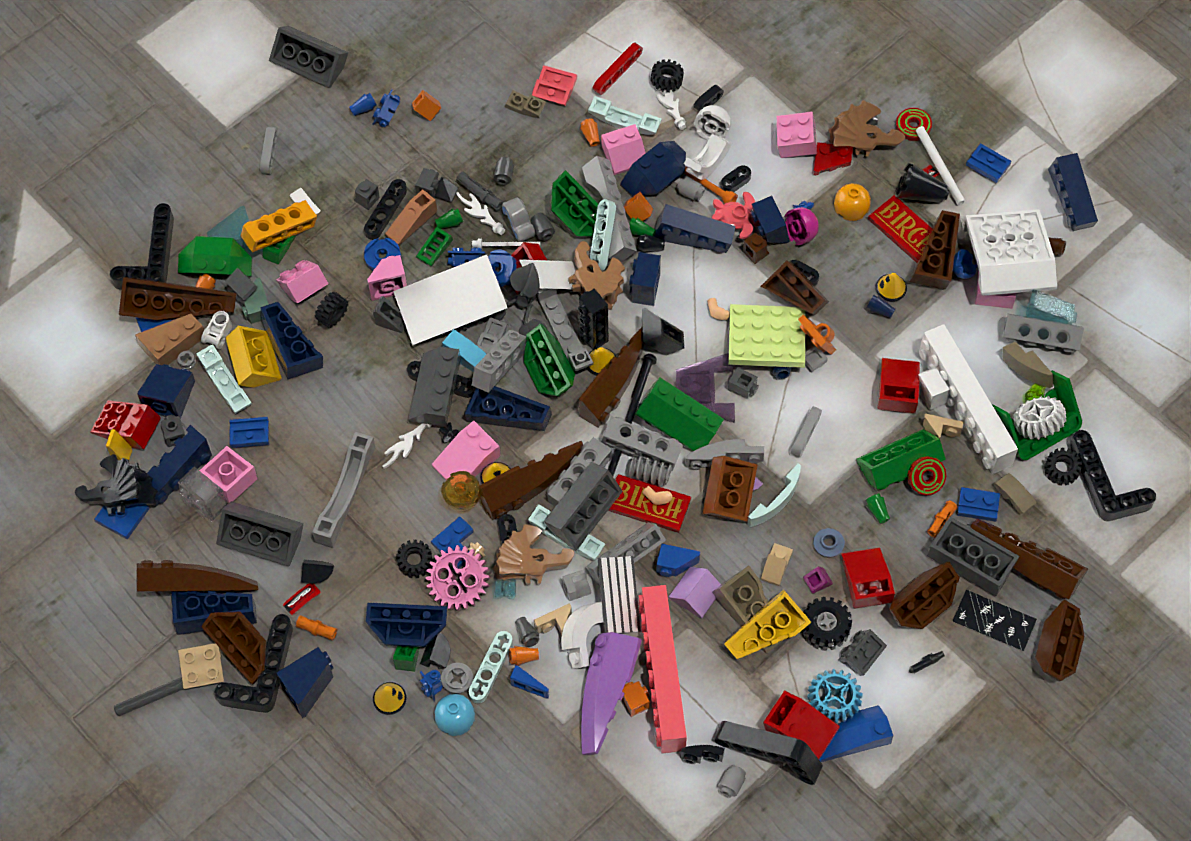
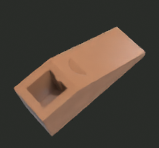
M422 189L408 202L385 235L389 239L394 240L398 245L403 243L437 212L436 200Z

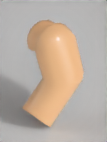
M716 298L707 300L711 317L718 320L729 319V311L718 307Z
M648 486L642 492L655 505L667 504L672 500V494L669 491L655 492Z

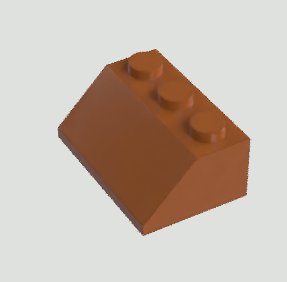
M727 456L713 457L703 514L721 519L747 522L758 464Z

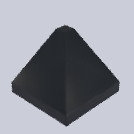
M441 177L435 198L452 203L459 187Z

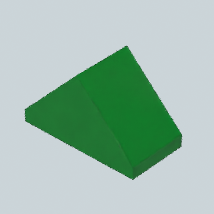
M397 646L393 655L395 669L415 672L420 647Z

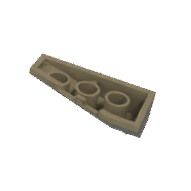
M749 565L713 591V594L741 627L768 603L762 590V583ZM782 641L762 648V650L768 653Z

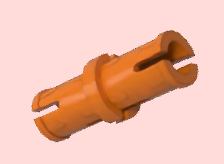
M950 500L947 501L940 513L935 515V520L927 530V533L931 537L936 538L958 506Z
M302 615L298 617L296 622L297 628L311 632L314 636H323L332 641L335 639L338 630L323 624L320 620H311Z

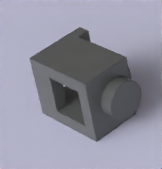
M423 168L415 185L416 193L418 194L423 189L435 198L434 190H437L440 181L438 180L439 173L433 169Z
M365 179L356 187V198L354 201L369 210L380 198L378 186Z
M737 367L728 381V391H734L746 398L750 394L755 395L759 387L757 385L758 377Z
M168 415L161 421L168 447L175 446L174 442L179 437L183 439L185 436L180 417Z

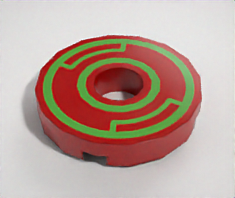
M919 108L905 109L899 113L896 119V129L904 133L905 139L909 141L920 140L916 133L917 128L924 126L928 135L932 128L930 115ZM916 122L918 126L912 127L909 123Z
M929 456L920 457L915 460L908 471V483L911 488L917 493L926 496L940 491L947 477L943 463ZM926 471H930V479L924 481L923 474Z

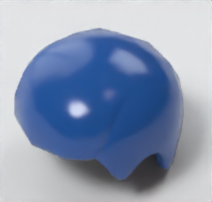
M961 249L954 255L952 271L957 277L970 279L976 274L977 265L972 263L973 254Z

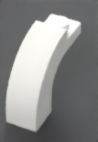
M711 134L704 149L697 157L686 158L684 162L688 166L686 171L700 180L706 179L722 162L732 143L717 134Z
M602 602L579 607L569 616L564 625L561 639L562 650L569 649V660L572 664V669L590 666L586 637L593 625L604 622Z

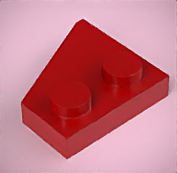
M817 142L813 175H819V172L825 170L830 172L839 167L843 168L851 165L853 147L834 146V144Z

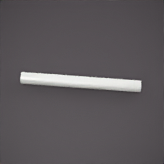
M924 126L917 128L916 133L958 206L962 205L965 199Z

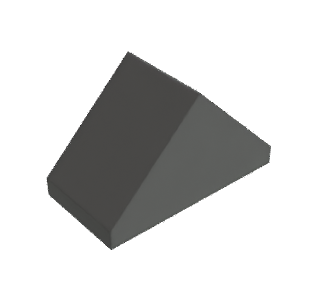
M239 268L225 280L244 301L258 288Z
M381 296L373 311L375 324L402 333L406 325L400 309Z

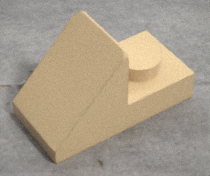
M925 414L923 427L939 439L941 433L950 437H960L963 422Z
M774 543L771 553L768 554L761 580L780 586L793 549Z
M570 603L534 619V627L538 633L549 632L556 626L562 636L564 625L572 614Z

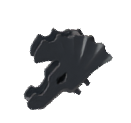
M114 454L100 462V466L112 475L111 479L100 481L95 488L87 490V487L84 485L75 489V495L82 502L92 505L103 504L107 507L108 514L116 515V509L118 513L123 514L125 513V507L133 505H155V496L158 492L152 486L153 478L146 471L141 470L138 463L130 464L129 460L125 458L118 460ZM107 487V491L103 492V488Z

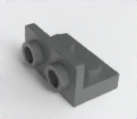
M871 629L857 632L853 637L854 641L843 649L842 656L839 659L841 663L847 662L860 676L865 675L887 647Z

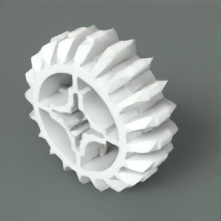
M1042 396L1038 399L1033 398L1031 401L1026 400V403L1020 404V408H1017L1016 413H1014L1015 428L1019 435H1023L1024 438H1037L1038 440L1041 437L1046 438L1048 435H1053L1054 432H1059L1066 422V411L1060 400L1050 398L1049 396L1046 398Z

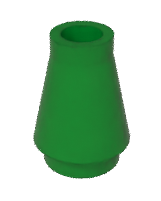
M452 208L441 217L435 219L437 227L442 229L459 226L463 219L459 209L454 210Z
M632 217L629 223L632 235L647 234L653 236L654 228L638 217L637 219Z
M880 493L866 499V506L880 524L890 520L884 497H881Z

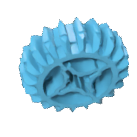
M832 669L831 674L825 670L824 676L818 674L817 680L813 679L811 681L812 686L808 688L810 693L807 699L811 700L809 702L811 706L815 707V709L829 719H834V722L837 724L839 718L846 722L847 717L853 718V712L858 713V706L862 704L860 699L863 693L859 692L861 686L855 685L857 683L856 678L850 680V673L844 676L843 670L836 674V670ZM822 687L826 694L823 701L820 700L818 694ZM847 691L851 695V702L848 705L843 697ZM834 706V707H837L838 709H832V708H829V707Z

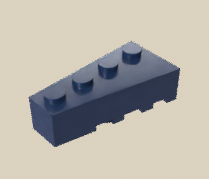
M279 302L260 307L261 321L287 380L323 368L322 354L304 336L303 331L299 326L295 325L290 315Z
M496 386L489 393L476 388L465 412L467 422L475 421L481 424L545 431L552 416L550 406Z

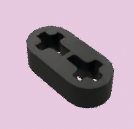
M713 85L695 101L694 108L700 111L706 106L715 104L722 97L724 90L718 85Z
M745 165L738 166L722 178L721 189L724 191H737L750 181L751 169Z
M791 260L806 278L811 275L814 276V278L809 280L814 286L818 284L819 273L816 269L799 260Z
M504 514L499 518L498 527L502 545L505 540H508L507 536L512 535V531L517 532L515 518L510 514ZM505 521H509L510 530H506Z

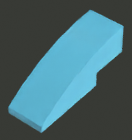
M454 329L442 342L443 347L459 349L460 364L474 372V367L486 355L477 345Z

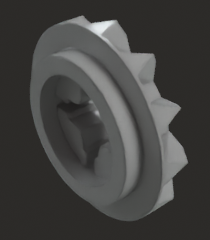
M452 663L441 674L442 685L450 693L460 694L467 691L471 686L473 673L463 663ZM453 674L457 677L462 676V684L458 683L457 681L453 682Z

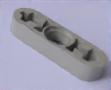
M277 127L266 128L260 162L262 174H271L277 143Z
M814 406L811 408L793 445L792 454L799 457L802 456L822 413L821 409Z

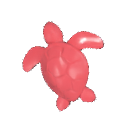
M743 192L744 206L737 202L723 204L720 200L714 199L713 206L716 208L712 219L736 226L735 229H742L739 235L740 239L748 238L753 232V226H760L758 221L754 222L750 214L753 210L752 204L755 203V199L749 192Z

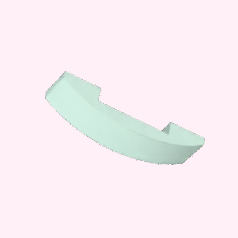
M594 96L588 112L596 118L620 129L635 124L639 134L655 135L662 121V118L647 113L641 116L611 106V101Z
M213 344L196 353L212 382L235 414L252 404L224 364Z
M797 464L787 474L785 478V485L787 487L767 508L760 503L748 516V526L752 527L764 523L778 514L787 505L798 485L800 464Z
M538 504L528 521L533 526L540 528L542 533L565 548L572 549L551 532L544 522L551 511ZM588 534L577 551H573L585 558L596 560L605 543Z

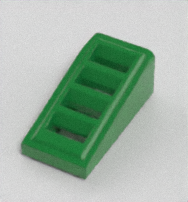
M436 226L416 255V258L432 267L451 244L453 237ZM440 237L444 240L441 242L437 238ZM433 243L439 244V248L434 246ZM428 249H434L436 251L435 254L429 251ZM427 253L428 255L432 256V258L428 259L423 255Z
M296 235L264 247L263 258L279 264Z

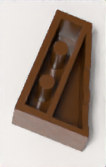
M788 260L760 286L815 315L829 302L803 273Z

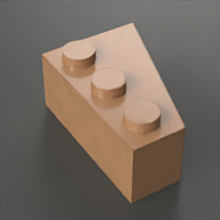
M188 314L135 334L138 345L156 364L169 365L178 358L181 352L188 351L201 341L204 328L192 314Z

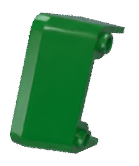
M1053 370L1051 372L1053 373L1054 388L1048 391L1044 398L1047 396L1056 398V400H1060L1065 408L1066 422L1059 432H1054L1053 435H1048L1046 438L1041 437L1039 440L1037 438H1024L1023 435H1019V432H1017L1014 419L1011 418L1010 413L992 404L1018 448L1016 456L1023 460H1029L1072 435L1082 426V417L1070 379Z

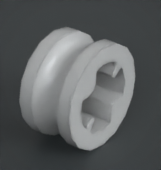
M183 351L178 355V363L181 368L190 370L195 366L196 360L192 352Z

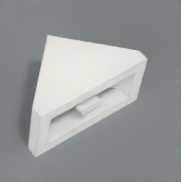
M937 368L918 374L928 409L931 410L946 404L949 388Z

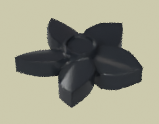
M451 422L447 424L446 429H439L443 434V443L451 442L460 432L457 429L452 430Z

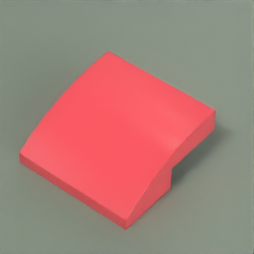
M543 65L532 95L542 100L566 106L578 76L574 73Z

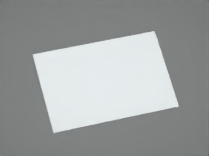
M487 255L393 291L412 345L508 308Z

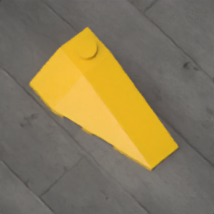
M782 590L733 634L724 645L736 659H739L784 639L796 636L811 621L791 597Z

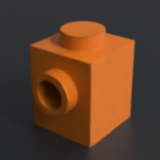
M639 681L625 684L622 690L625 693L622 700L630 716L632 717L649 709L650 702L648 697L650 696L645 686L642 687Z

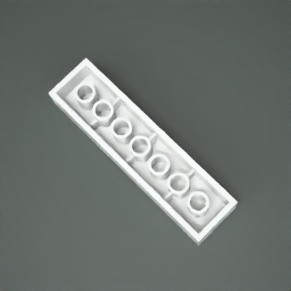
M943 324L924 332L919 350L920 357L927 362L928 370L937 368L948 386L949 395L947 403L955 410L957 420L963 422L965 434L968 438H971L975 451L980 453L983 458L984 467L989 469L991 474H995L1013 466L1018 448L946 326Z

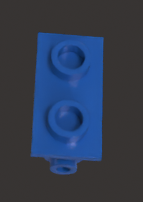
M392 89L388 95L384 94L380 100L382 106L381 108L377 107L372 116L375 118L372 123L373 125L376 121L379 122L381 127L389 125L394 114L388 110L395 112L400 104V97L391 95Z
M452 248V251H448V254L452 255V258L448 257V265L456 267L464 264L465 260L472 261L486 255V253L481 248H471V251H463V248Z
M432 670L425 675L420 671L421 680L419 681L422 685L423 693L427 698L430 696L433 701H436L435 695L443 688L439 671Z

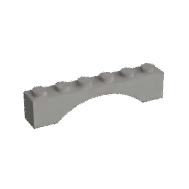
M596 156L585 164L582 169L586 182L594 186L603 199L613 201L616 205L608 258H616L622 262L637 251L634 244L635 241L630 231V224L627 221L625 208L621 201V194L618 191L616 178L612 171V164L608 159Z
M358 432L354 433L337 486L327 506L319 515L312 531L315 542L334 547L375 450L374 438L372 436Z

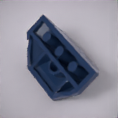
M675 141L659 142L632 164L621 181L620 186L632 197L639 192L643 196L660 193L685 173L684 162L686 160V152Z
M367 603L366 623L386 646L426 647L446 627L448 607Z

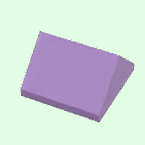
M690 567L668 599L702 619L716 600L713 591L721 584L708 569Z

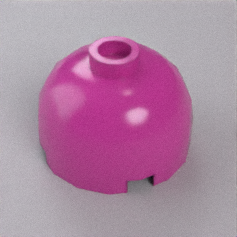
M804 207L791 209L786 212L784 217L787 216L785 223L789 240L791 242L794 240L796 242L795 245H802L812 241L819 230V222L816 215Z

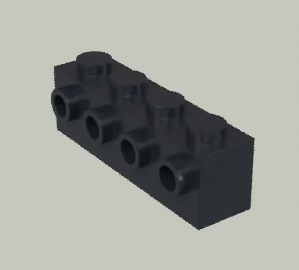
M594 288L580 296L578 307L580 320L579 337L592 350L601 347L609 341L608 304Z

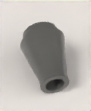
M526 617L518 618L515 624L521 643L526 647L536 645L540 640L538 631L527 621Z

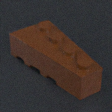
M945 210L940 212L909 282L940 289L947 288L952 278L960 218L959 213Z

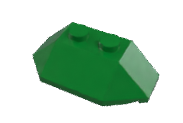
M565 170L552 183L551 211L575 236H593L599 204ZM606 222L602 225V231L606 227Z
M196 236L178 255V273L231 275L239 268L247 276H252L253 258L234 238Z
M539 324L526 334L527 342L524 363L539 393L560 396L573 386L575 373L561 344L542 324Z

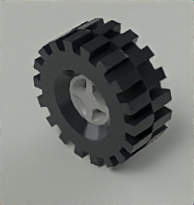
M821 597V601H818V598L813 600V604L809 603L803 613L811 623L802 631L804 639L808 638L807 643L809 645L814 643V648L819 649V646H822L823 650L827 651L828 647L834 650L836 645L841 647L843 641H847L852 626L851 612H847L848 607L846 605L841 606L842 601L838 600L836 603L833 597H830V600H826V597Z

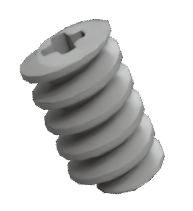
M634 455L629 468V477L633 478L636 474L637 480L643 477L646 483L651 478L652 485L658 481V486L662 487L664 484L667 485L672 465L670 464L665 469L664 462L658 467L657 460L650 464V458L643 462L641 455L637 460Z

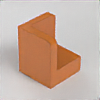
M424 90L412 102L413 109L429 121L441 109L440 102Z
M641 192L628 199L624 205L625 211L631 219L632 217L636 219L638 217L644 221L651 216L653 211L652 206Z

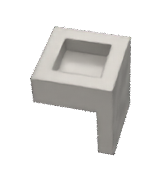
M585 569L563 576V585L569 601L591 594Z

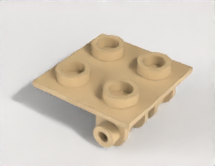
M216 643L178 650L184 689L224 682L221 651Z

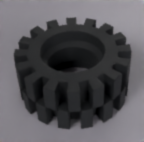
M662 59L661 62L657 61L652 67V85H656L655 88L657 90L661 88L662 92H664V89L667 92H670V90L674 92L676 89H679L684 76L683 67L681 68V64L676 65L677 62L673 61L672 63L671 59H668L667 62H665V59ZM663 74H669L673 77H665Z
M337 292L329 293L328 296L324 297V300H321V304L317 306L318 310L315 311V319L327 328H332L333 325L337 324V321H341L340 318L344 317V312H347L348 301Z
M1057 448L1054 450V453L1051 452L1049 454L1044 469L1045 474H1048L1047 478L1049 480L1053 478L1052 482L1054 484L1056 481H1059L1058 485L1062 486L1063 482H1065L1066 486L1069 485V482L1072 484L1075 479L1077 480L1082 462H1080V456L1076 457L1077 453L1075 451L1070 453L1071 449L1069 448L1067 451H1065V448H1061L1060 451ZM1059 461L1066 462L1070 465V470L1062 472L1056 468V463Z
M413 539L414 543H411L409 540L407 545L404 543L401 545L402 549L399 548L397 550L396 558L399 570L403 571V575L406 576L408 574L409 578H413V575H415L416 578H419V574L425 576V571L432 567L430 562L433 561L431 549H429L427 544L424 545V542L421 540L418 543L417 540ZM412 553H418L422 556V561L419 564L411 565L407 561L408 556Z

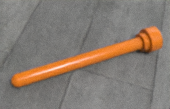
M685 166V175L720 196L724 204L736 202L738 198L736 193L724 191L707 179H698L686 171L688 167Z

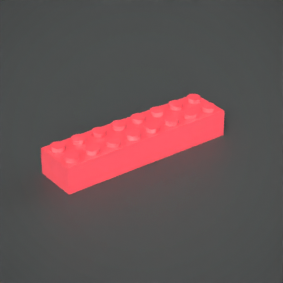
M666 585L642 587V595H638L639 614H641L644 652H646V668L649 675L648 684L649 689H651V707L654 708L653 722L654 728H656V745L661 747V754L680 752L682 748L686 747L687 736Z

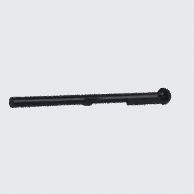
M651 353L644 355L642 358L643 364L625 419L630 424L633 422L651 366L657 362L655 355ZM620 433L623 437L628 436L627 433ZM617 449L613 453L608 468L613 477L622 451Z

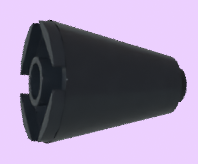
M911 163L905 166L903 171L906 173L903 177H900L896 191L897 198L939 203L948 198L949 190L946 184Z

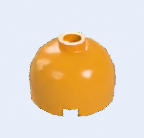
M851 183L844 185L835 196L834 208L836 213L843 216L845 220H861L870 211L871 198L869 192L859 184Z

